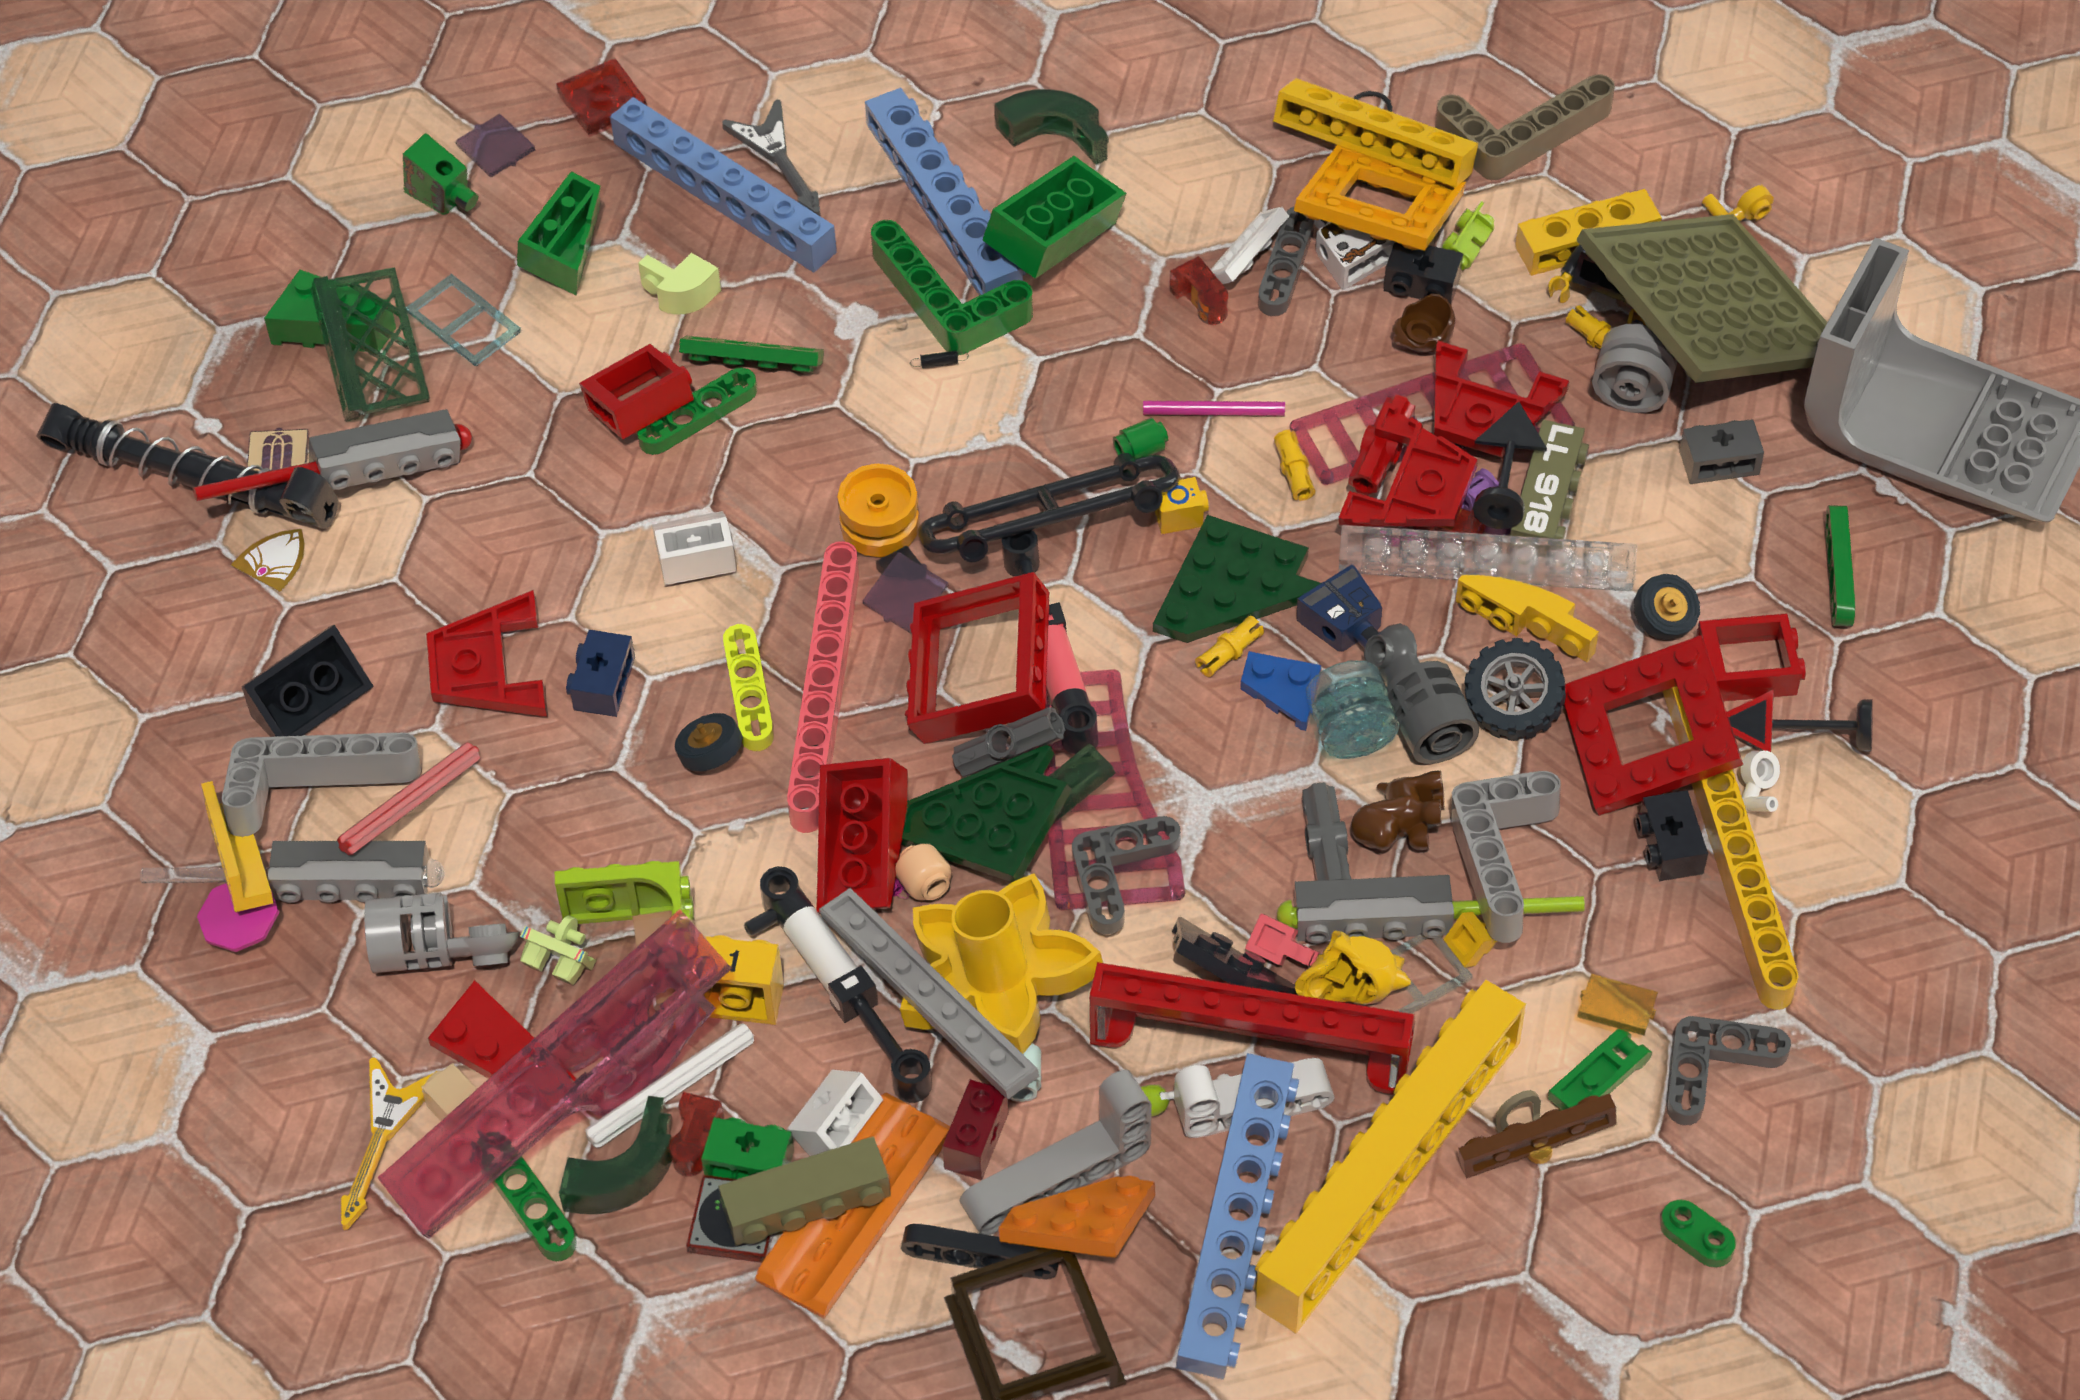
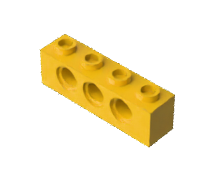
M1646 189L1626 192L1620 196L1594 201L1587 205L1569 210H1561L1554 214L1518 223L1515 247L1530 275L1533 276L1562 268L1574 249L1580 245L1576 239L1582 229L1662 221V217Z

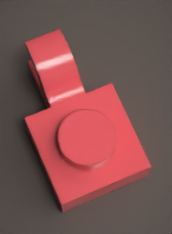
M1262 913L1245 949L1282 966L1287 956L1307 966H1312L1320 954L1294 941L1299 930Z

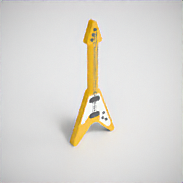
M373 1057L369 1060L372 1137L349 1195L341 1197V1224L344 1230H348L367 1209V1203L364 1198L386 1142L401 1129L425 1102L421 1087L426 1084L432 1074L405 1088L397 1089L390 1083L377 1058Z

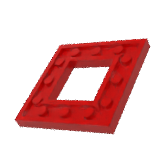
M1701 635L1565 684L1566 699L1564 705L1593 804L1599 816L1638 803L1643 800V797L1660 795L1744 765L1705 642ZM1677 686L1694 740L1623 765L1607 711Z

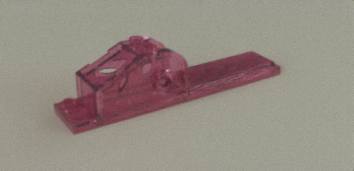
M679 909L377 1178L420 1233L429 1239L562 1120L583 1110H589L598 1116H605L667 1072L681 1054L680 1051L697 1028L704 1024L715 1009L704 993L732 969L731 966L686 914ZM668 988H674L675 992L650 1017V1005L653 999L658 994L665 993ZM601 1056L604 1058L590 1072H584L575 1081L568 1074L569 1072L573 1073L589 1066Z

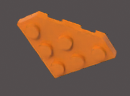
M1116 1176L1014 1206L999 1226V1240L1005 1243L1116 1258L1155 1197V1181L1140 1180L1135 1176Z

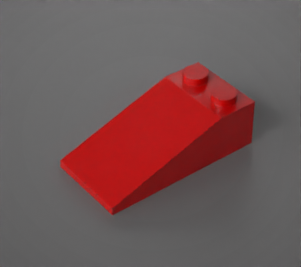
M891 758L820 765L816 907L819 914H821L819 910L821 907L849 888L873 910L891 908L896 877L895 867L899 859L907 811L908 770Z

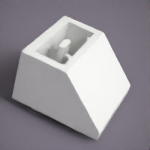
M723 511L652 524L665 585L736 572L733 543L727 518Z

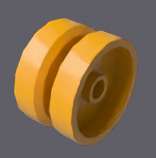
M879 463L861 466L846 476L840 484L837 496L840 528L844 541L852 544L857 552L873 557H885L906 545L909 547L917 537L919 528L918 495L913 479L905 471L893 465Z

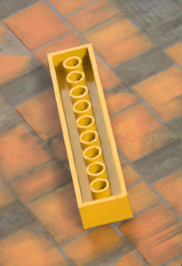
M1485 980L1477 991L1471 989L1467 993L1460 1006L1461 1012L1455 1019L1449 1017L1445 1021L1438 1034L1439 1040L1433 1047L1427 1045L1417 1059V1068L1411 1075L1404 1074L1394 1089L1395 1096L1388 1104L1384 1102L1380 1104L1371 1119L1372 1125L1366 1133L1360 1131L1354 1137L1348 1149L1349 1154L1343 1162L1338 1160L1332 1165L1325 1179L1327 1183L1319 1192L1314 1190L1310 1193L1302 1207L1304 1212L1296 1222L1290 1220L1285 1225L1279 1236L1280 1243L1273 1251L1266 1250L1260 1257L1255 1267V1271L1258 1272L1257 1281L1254 1289L1257 1291V1309L1297 1334L1518 1047L1521 1040L1526 1003L1488 980Z

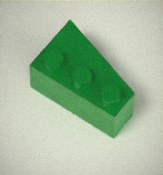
M571 171L519 238L517 266L577 295L599 213L601 186Z

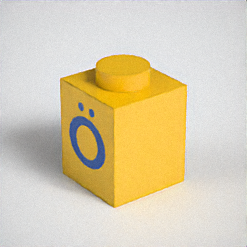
M1196 477L1181 479L1175 487L1162 493V503L1154 511L1161 534L1202 526L1204 512L1209 511V503L1206 491L1199 490Z

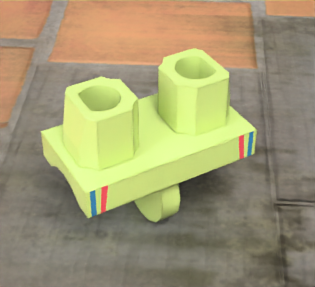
M571 916L564 917L560 924L552 920L549 921L546 930L555 934V938L526 926L520 936L526 941L520 959L523 964L542 972L550 954L558 956L560 958L552 975L571 985L576 983L584 968L592 971L597 960L588 956L586 951L570 945L571 942L582 945L586 937L585 934L577 931L578 921Z

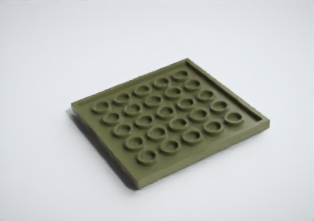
M1734 214L1581 230L1576 240L1586 251L1587 256L1598 265L1606 275L1607 280L1618 289L1627 304L1634 308L1644 320L1646 326L1654 332L1665 345L1666 350L1675 357L1685 369L1686 374L1696 383L1813 367L1819 338L1828 322Z

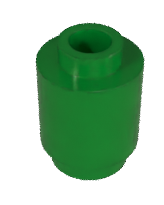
M1151 417L1120 430L1119 435L1113 437V445L1117 455L1128 453L1134 459L1164 451L1165 442L1169 438L1163 423L1156 422Z

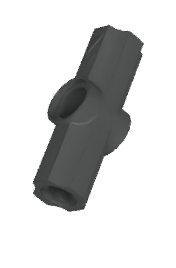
M1048 707L1008 725H994L987 734L954 747L952 758L955 768L965 778L1041 746L1050 745L1064 739V731H1066L1063 720L1055 708ZM1010 736V737H1011V745H1010L1009 749L1007 750V749H1006V742H1007L1008 737Z
M1325 782L1314 783L1307 789L1302 790V803L1307 824L1305 825L1307 854L1309 859H1313L1316 881L1351 879L1347 861V830L1345 822L1340 821L1335 787L1329 786Z

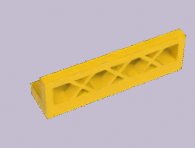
M213 782L201 783L208 821L234 911L239 912L273 904L271 889L254 834L244 837L230 834L227 829L223 803L219 804Z

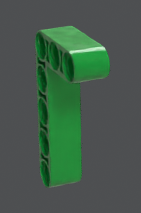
M881 220L872 226L871 245L872 256L875 262L947 352L957 350V352H960L958 355L966 354L1026 325L1033 318L1032 288L1027 282L1021 280L1007 282L962 304L898 223L892 220Z

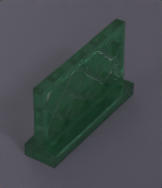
M395 267L328 279V276L314 278L310 291L344 420L359 419L360 415L429 402L428 389ZM389 278L392 292L387 300L369 291L374 281ZM361 283H367L365 287L360 285ZM349 286L359 292L360 295L351 307L338 299L336 288ZM364 296L382 306L374 320L356 310ZM393 297H394V301H395L396 307H395L394 305L390 304V302H391V300L393 299ZM386 309L399 317L401 324L395 333L377 323ZM342 310L347 312L345 318H343ZM351 316L369 326L361 340L347 332L346 323ZM373 329L391 339L382 353L364 343ZM401 331H403L405 340L399 337ZM350 342H351L352 344L356 345V347H355V349H354L353 352H352V348H351ZM394 342L408 350L409 359L404 366L386 356ZM360 348L378 359L369 373L358 367L355 363L354 357ZM381 362L400 372L391 386L373 376ZM410 364L412 365L413 372L407 369ZM359 375L365 379L362 385L360 382ZM405 375L417 383L419 394L406 396L397 391L395 387L402 376ZM368 382L387 392L380 402L366 404L363 390ZM390 395L396 397L395 399L387 400Z

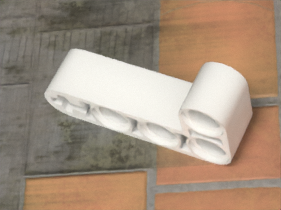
M1309 1058L1291 1062L1294 1063L1292 1078L1299 1079L1295 1102H1286L1284 1115L1294 1116L1319 1110L1333 1102L1335 1097L1322 1060L1319 1058ZM1203 1065L1190 1066L1176 1074L1174 1078V1100L1186 1136L1189 1138H1200L1229 1131L1242 1074L1212 1081L1208 1067ZM1260 1098L1255 1101L1259 1107L1264 1109L1275 1106L1273 1101L1267 1098Z

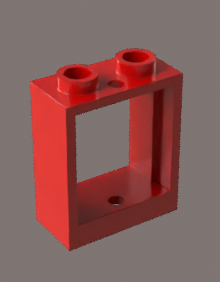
M652 344L644 346L579 383L588 411L621 439L627 438L694 400L690 388L693 381L688 370L684 366L679 367L672 361L668 353L660 352ZM656 376L661 378L622 401L618 399V397Z
M1787 613L1699 621L1696 637L1701 635L1705 642L1723 702L1755 699L1771 690H1774V697L1797 695L1800 680H1805L1806 667L1804 659L1798 658L1796 651L1798 649V633L1796 628H1791ZM1778 640L1785 668L1738 672L1725 671L1720 645Z

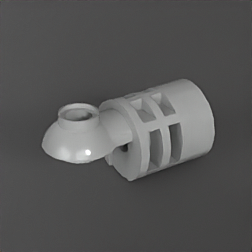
M442 893L368 899L365 902V937L372 973L452 966L453 958L472 956L473 966L507 963V952L516 944L520 932H506V923L468 927L469 936L453 938L447 895L443 896ZM407 914H411V937L414 951L410 950V932Z

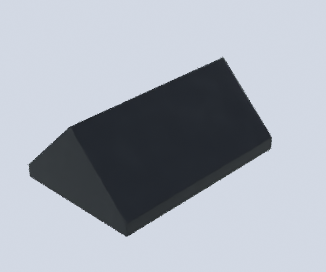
M331 625L241 687L251 717L270 737L303 736L374 686L337 627Z

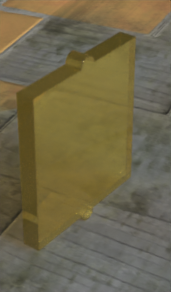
M1591 974L1586 990H1582L1580 994L1582 1002L1577 1017L1645 1036L1649 1020L1655 1018L1656 1010L1653 1008L1658 992Z

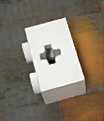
M831 1070L787 1130L792 1132V1136L809 1156L850 1144L883 1101V1098L861 1072Z

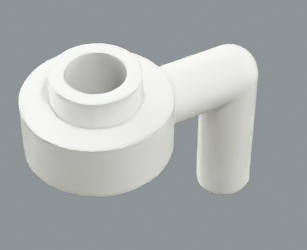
M1751 751L1743 758L1744 765L1741 766V776L1746 784L1742 795L1746 811L1774 812L1778 808V800L1773 796H1759L1761 789L1770 788L1777 782L1780 774L1779 761L1770 751Z

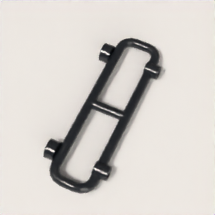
M1122 453L1115 458L1114 465L1070 478L963 507L959 502H949L944 506L942 514L930 517L920 525L918 536L924 548L929 552L947 554L958 551L965 561L974 563L986 556L988 542L1125 503L1133 502L1139 511L1151 513L1160 507L1163 500L1162 493L1169 491L1177 485L1180 480V473L1173 461L1165 456L1149 455L1134 459L1131 454ZM1158 469L1165 475L1157 480L1141 481L1132 487L1059 507L1054 499L1055 496L1119 478L1125 481H1132L1139 476L1140 472ZM1038 501L1045 510L1044 512L977 531L967 530L959 536L948 539H936L933 532L946 527L960 530L970 520ZM959 513L957 517L951 518L954 514Z

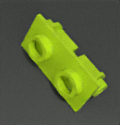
M1482 201L1473 211L1467 208L1455 224L1460 228L1457 234L1452 231L1441 246L1443 249L1463 253L1462 270L1472 265L1481 249L1480 247L1486 242L1495 227L1492 216L1479 212L1484 204Z

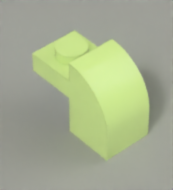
M690 253L674 270L649 255H646L638 263L642 286L649 293L657 294L659 310L663 312L688 314L698 311L721 291L718 267L693 253Z

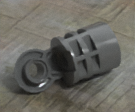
M1401 623L1389 625L1378 635L1370 637L1364 649L1365 661L1386 682L1385 699L1415 760L1424 764L1441 763L1462 754L1471 747L1479 736V726L1449 666L1440 661L1420 663L1417 658V644L1414 634L1408 626Z

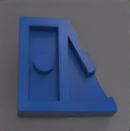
M1249 651L1241 678V690L1254 699L1263 701L1265 706L1276 714L1282 711L1296 721L1295 726L1306 731L1321 675V665Z

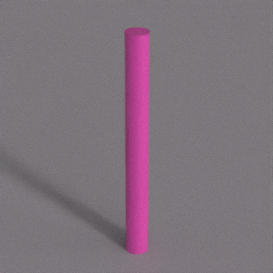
M1143 401V415L1285 416V402Z

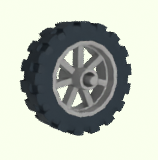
M1512 638V641L1505 642L1504 639L1494 642L1495 646L1483 648L1479 652L1480 656L1477 659L1474 658L1469 665V672L1465 676L1467 704L1479 727L1483 730H1490V734L1497 738H1500L1502 735L1508 737V740L1517 741L1518 737L1526 736V739L1536 737V733L1540 730L1542 732L1548 730L1554 719L1557 721L1561 714V707L1565 704V678L1561 664L1554 659V654L1549 649L1543 650L1540 648V644L1530 640L1527 643L1523 642V638ZM1512 667H1523L1526 669L1520 676L1513 673ZM1506 669L1508 676L1505 681L1494 677L1501 670ZM1533 672L1542 681V683L1525 684ZM1488 684L1504 689L1490 698L1488 697ZM1542 692L1539 701L1534 704L1525 693ZM1506 698L1509 701L1508 711L1495 706V704ZM1522 702L1528 707V709L1514 712L1515 706Z

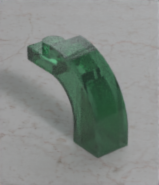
M1036 89L1011 95L994 104L995 128L1013 147L1039 135L1055 134L1075 142L1095 165L1107 160L1109 138L1104 128L1099 126V110L1093 104L1077 95L1060 90Z
M648 1096L639 1134L631 1147L624 1153L612 1159L602 1161L567 1158L559 1189L563 1212L588 1215L611 1213L640 1201L658 1186L668 1172L674 1158V1150L671 1145L672 1137L670 1135L672 1115L666 1112L663 1097Z

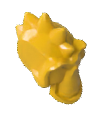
M1335 930L1331 934L1330 943L1323 953L1319 954L1312 966L1304 971L1296 980L1295 990L1301 996L1337 1002L1350 1001L1356 1004L1368 1005L1380 1002L1392 991L1409 986L1411 980L1401 970L1405 959L1392 954L1382 941L1365 936L1349 937L1344 932Z

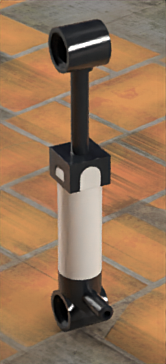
M786 867L768 869L760 879L762 905L765 912L744 923V928L748 935L753 936L778 922L829 993L830 1004L842 1021L846 1023L859 1016L891 1060L892 1085L895 1095L907 1103H917L924 1100L932 1090L931 1065L928 1057L916 1049H906L904 1051L901 1049L873 1010V1007L878 1005L876 984L863 966L857 967L799 887L796 874ZM779 891H785V892H786V893H783V894H775L776 892H779ZM908 1074H917V1075H919L918 1077H915V1078H906V1077H904V1076H906V1075H908Z

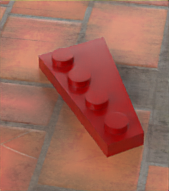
M475 980L428 1037L429 1044L433 1048L555 1117L560 1115L580 1089L579 1080Z

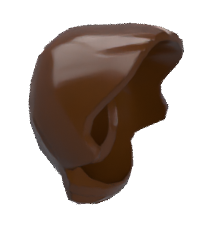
M1438 294L1427 295L1421 300L1407 305L1402 317L1398 318L1392 326V332L1395 334L1393 343L1405 346L1416 352L1434 351L1438 341L1448 343L1453 336L1455 326L1453 307L1447 302L1446 298Z

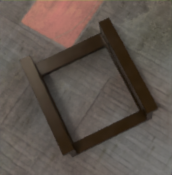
M1040 1248L950 1277L952 1294L945 1296L944 1301L982 1400H1031L1105 1375L1110 1389L1126 1384L1125 1377L1076 1254L1072 1255L1069 1251ZM1060 1262L1096 1354L1002 1385L967 1292Z

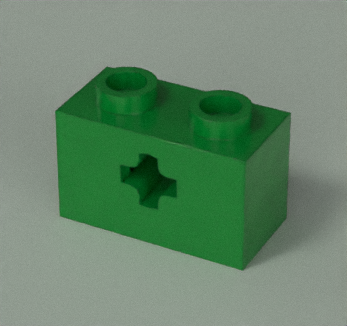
M714 1117L701 1158L704 1177L734 1181L791 1163L794 1154L792 1132L786 1131L777 1125L759 1126L748 1124L739 1118L721 1119Z

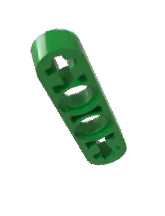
M736 368L693 392L694 400L637 431L641 450L651 455L663 453L748 403L757 394L755 374L746 368ZM709 398L721 400V403L715 407L703 405V402ZM680 415L692 417V420L687 424H677L674 422V419Z
M1828 505L1825 516V535L1833 626L1852 627L1855 620V592L1847 506Z
M498 1132L484 1135L476 1145V1154L485 1174L541 1253L551 1261L568 1259L573 1255L577 1243L574 1230L510 1139ZM495 1148V1150L502 1152L505 1162L504 1166L500 1168L496 1157L489 1155L488 1151ZM514 1174H520L527 1178L525 1185L517 1190H511L505 1186L507 1178ZM535 1203L544 1204L548 1208L546 1214L538 1219H531L525 1215L527 1208ZM551 1225L557 1237L560 1239L564 1238L565 1243L558 1246L555 1242L551 1243L549 1232L547 1231Z

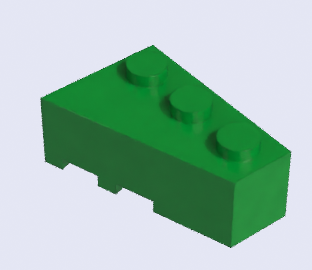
M299 269L264 317L271 345L282 346L284 341L303 343V347L315 348V344L335 345L336 350L379 353L396 329L390 301Z

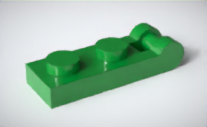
M1620 1027L1549 1090L1548 1099L1558 1108L1564 1110L1578 1105L1586 1097H1601L1609 1094L1632 1073L1644 1067L1653 1053L1644 1044L1637 1045L1631 1040L1632 1034L1623 1027ZM1621 1051L1627 1057L1625 1059H1622L1616 1053Z

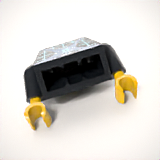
M1581 245L1574 249L1561 269L1562 276H1555L1549 281L1550 298L1555 291L1562 290L1560 293V303H1565L1570 298L1569 283L1571 279L1573 280L1572 282L1627 303L1618 289L1607 280L1606 275L1598 265L1587 256L1586 251ZM1632 309L1629 313L1627 324H1631L1634 320H1639L1643 325H1646L1639 314Z

